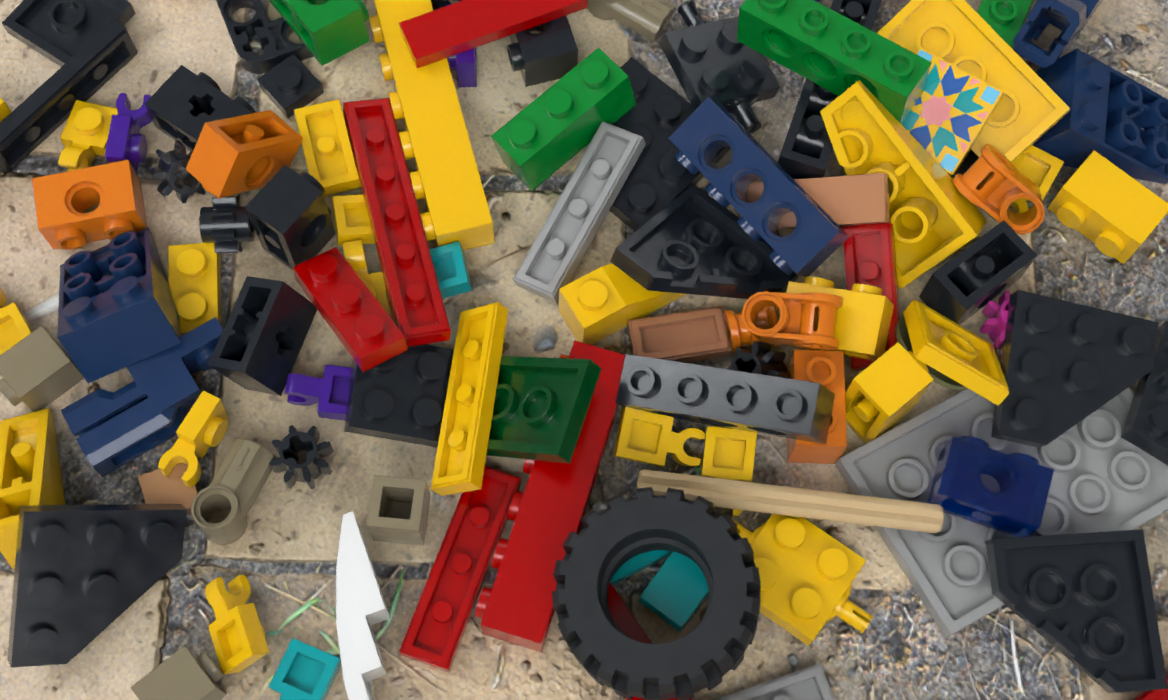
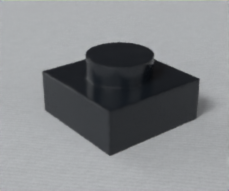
M294 54L257 79L260 89L287 118L295 114L294 109L305 107L324 93L322 84Z

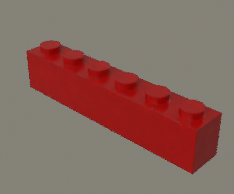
M574 340L570 355L561 354L559 358L590 359L602 369L571 462L559 463L525 459L523 473L530 476L525 491L516 490L513 495L507 520L514 521L509 539H499L491 564V568L498 569V573L492 589L483 587L475 611V617L482 619L480 626L483 635L541 653L555 612L553 609L552 592L556 590L557 582L553 577L556 560H563L566 552L563 543L569 533L575 532L579 534L581 518L585 516L619 404L616 403L625 360L624 354Z

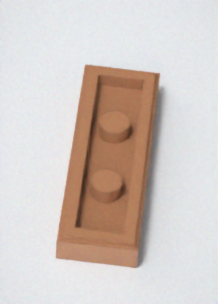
M886 173L794 179L839 226L889 223L888 174ZM752 182L749 184L746 190V197L749 203L757 201L762 196L764 191L763 182ZM793 212L784 214L778 222V229L796 228L797 219Z

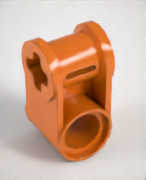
M985 144L980 150L982 155L963 175L957 174L952 179L954 186L965 198L979 208L984 209L999 223L1004 220L1017 234H1026L1034 231L1044 220L1045 214L1040 189L1034 182L1016 169L1000 151L989 144ZM1021 198L1028 199L1034 203L1028 211L1023 213H1014L1008 209L1013 201Z
M758 292L750 296L744 303L742 319L750 333L764 343L794 345L816 350H837L839 348V340L834 338L837 309L843 306V298L832 294L812 292L800 294ZM765 307L778 308L780 310V318L774 327L765 330L757 328L756 317L760 310ZM818 313H819V323H818V330H817V320H818Z

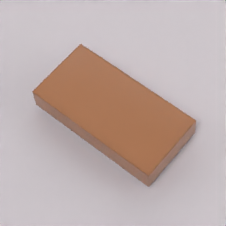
M722 306L627 321L632 355L689 363L728 357L732 351Z

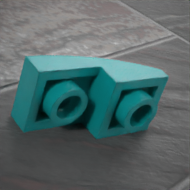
M673 551L643 591L639 602L681 632L709 598L707 581L701 569L693 560Z

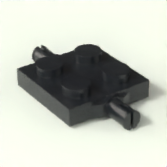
M693 0L684 2L679 6L678 12L688 28L664 33L659 45L694 111L709 96L722 104L730 113L734 114L738 122L750 134L760 129L761 123L758 121L751 105L755 102L774 98L780 89L779 83L764 56L736 40L739 16L707 22L703 20Z

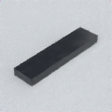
M115 19L112 20L0 123V172L6 175L67 120L76 100L86 102L137 55L138 52L125 26Z

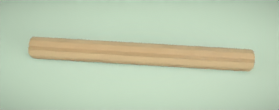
M645 469L639 472L636 489L652 487L653 494L657 496H666L668 487L684 490L685 499L695 502V499L701 496L712 502L713 507L927 533L940 532L944 522L943 507L938 504Z

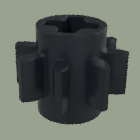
M180 141L175 142L174 150L165 153L162 150H156L160 158L158 167L149 169V173L154 178L164 180L157 188V191L164 197L175 190L177 198L182 203H186L188 194L197 191L204 195L206 191L202 184L189 172L183 179L173 172L178 165H181L186 170L193 152L192 150L189 154H186V148Z
M227 196L220 199L212 197L213 207H202L200 210L199 226L203 243H215V253L242 252V242H253L255 229L245 206H240V196Z
M754 341L752 350L737 348V356L731 362L730 367H727L729 370L791 378V374L787 372V367L783 362L786 357L785 352L771 351L770 344Z
M291 425L289 426V434L282 441L272 440L271 442L279 453V458L269 462L270 467L274 473L286 471L283 481L290 489L297 481L306 482L310 489H314V480L321 473L328 475L332 473L329 464L324 461L323 457L331 455L334 452L330 442L317 444L320 433L315 426H312L305 433L297 432L296 428ZM306 450L307 461L303 464H297V453Z

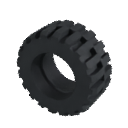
M652 487L636 489L637 498L624 501L620 493L606 500L609 508L598 514L594 509L590 510L581 518L584 528L579 534L570 532L563 543L566 554L563 560H556L553 573L557 586L556 590L552 592L553 609L557 613L559 620L558 627L579 664L587 670L594 680L602 686L607 685L614 689L617 695L632 700L633 696L645 700L695 698L694 693L706 687L710 691L723 682L722 677L728 671L736 670L744 659V653L748 645H752L760 614L761 590L759 568L755 566L753 560L754 552L747 538H741L737 533V524L727 513L721 516L716 514L713 509V503L701 496H698L695 502L685 499L684 490L668 487L666 496H657L653 494ZM655 550L674 551L693 560L704 574L709 590L707 609L698 626L686 636L663 644L641 643L623 633L613 621L607 601L609 584L618 569L631 558L644 552Z

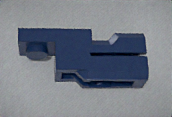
M1038 0L1028 15V20L1024 22L1013 40L1014 51L1042 68L1054 64L1078 38L1103 0ZM1050 23L1062 30L1058 38L1053 40L1049 50L1045 51L1031 41L1032 39L1037 41Z
M216 317L181 336L182 343L127 366L134 380L132 383L116 392L97 389L61 410L75 437L80 436L76 440L85 457L102 477L177 435V429L202 393L192 374L199 370L213 369L208 364L224 330Z

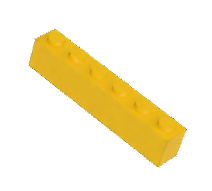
M374 0L377 15L369 17L370 27L375 44L384 43L386 53L378 54L384 81H394L396 91L388 93L395 120L404 119L407 130L399 132L405 160L414 158L417 171L410 172L409 175L416 200L424 198L428 212L420 214L427 241L436 240L437 247L459 241L463 250L493 244V222L447 58L417 68L400 32L399 22L433 11L431 0Z

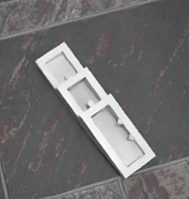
M352 511L344 514L342 518L336 565V625L343 680L348 699L373 700L368 681L387 675L371 625L391 617L360 525Z

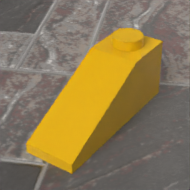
M608 264L559 288V313L577 341L593 345L626 327L628 320L643 318L686 294L648 291L614 264Z
M49 408L0 421V552L13 570H15L20 506L66 505L54 418Z

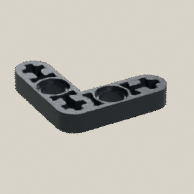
M216 0L240 63L250 73H266L292 54L300 61L314 57L304 43L296 44L289 40L293 30L283 17L268 21L260 0ZM240 8H251L255 11V16L247 22L240 23L232 20L233 14ZM257 35L260 46L264 51V54L260 56H255L249 38Z

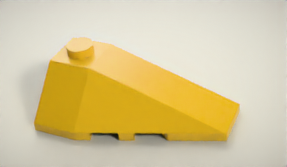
M860 80L820 111L839 165L844 167L847 176L875 173L888 174L889 221L894 226L897 283L900 289L978 236L987 223L984 216L972 202L958 191L952 182L953 178Z

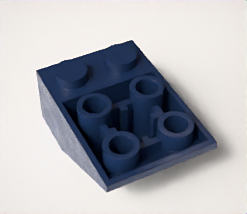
M1078 48L1060 57L1054 64L1036 70V74L1065 102L1070 111L1032 144L1033 146L1064 161L1062 166L1079 168L1095 150L1134 179L1161 184L1168 183V99Z
M149 227L136 233L134 231L121 233L113 238L108 245L92 252L88 250L77 252L70 256L64 264L60 265L57 338L87 383H91L182 343L179 316Z

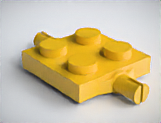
M772 514L768 521L755 529L753 533L732 519L737 524V533L740 537L747 538L754 552L753 560L755 566L759 568L761 582L760 613L807 646H810L824 624L831 621L835 616L858 630L860 634L865 631L874 615L869 614L848 599L852 581L866 562L864 558L803 517Z

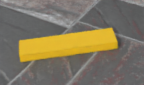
M499 302L460 312L430 490L440 496L479 490L482 487L508 317V309Z

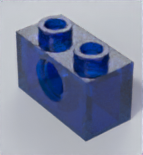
M953 436L940 452L927 503L941 505L944 513L1016 537H1028L1041 526L1054 469L1039 465V461L1028 454L1017 452L1006 454L991 449L987 442L976 437L962 436L958 438ZM981 474L993 477L999 484L1000 493H994L986 489L982 484Z

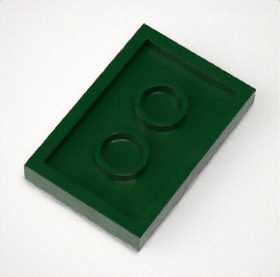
M501 356L487 455L570 463L602 368L590 359Z

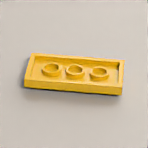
M911 0L877 32V34L915 54L919 47H922L1004 91L1003 97L971 148L978 157L982 155L981 148L985 144H989L1000 151L1012 163L1070 111L1065 102L965 0Z

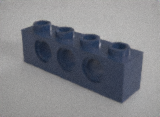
M709 96L669 137L670 141L679 149L674 155L676 159L693 175L698 171L704 175L710 182L705 188L707 192L724 208L731 204L741 215L737 220L739 226L755 241L762 237L772 247L773 251L769 254V257L787 275L794 271L798 275L810 276L849 238L848 234L722 104ZM730 146L732 151L730 162L725 167L717 169L715 158L718 151L723 147ZM762 179L764 184L762 196L757 201L749 203L746 197L747 187L752 181ZM793 212L797 219L796 228L790 235L782 237L778 231V222L784 214Z

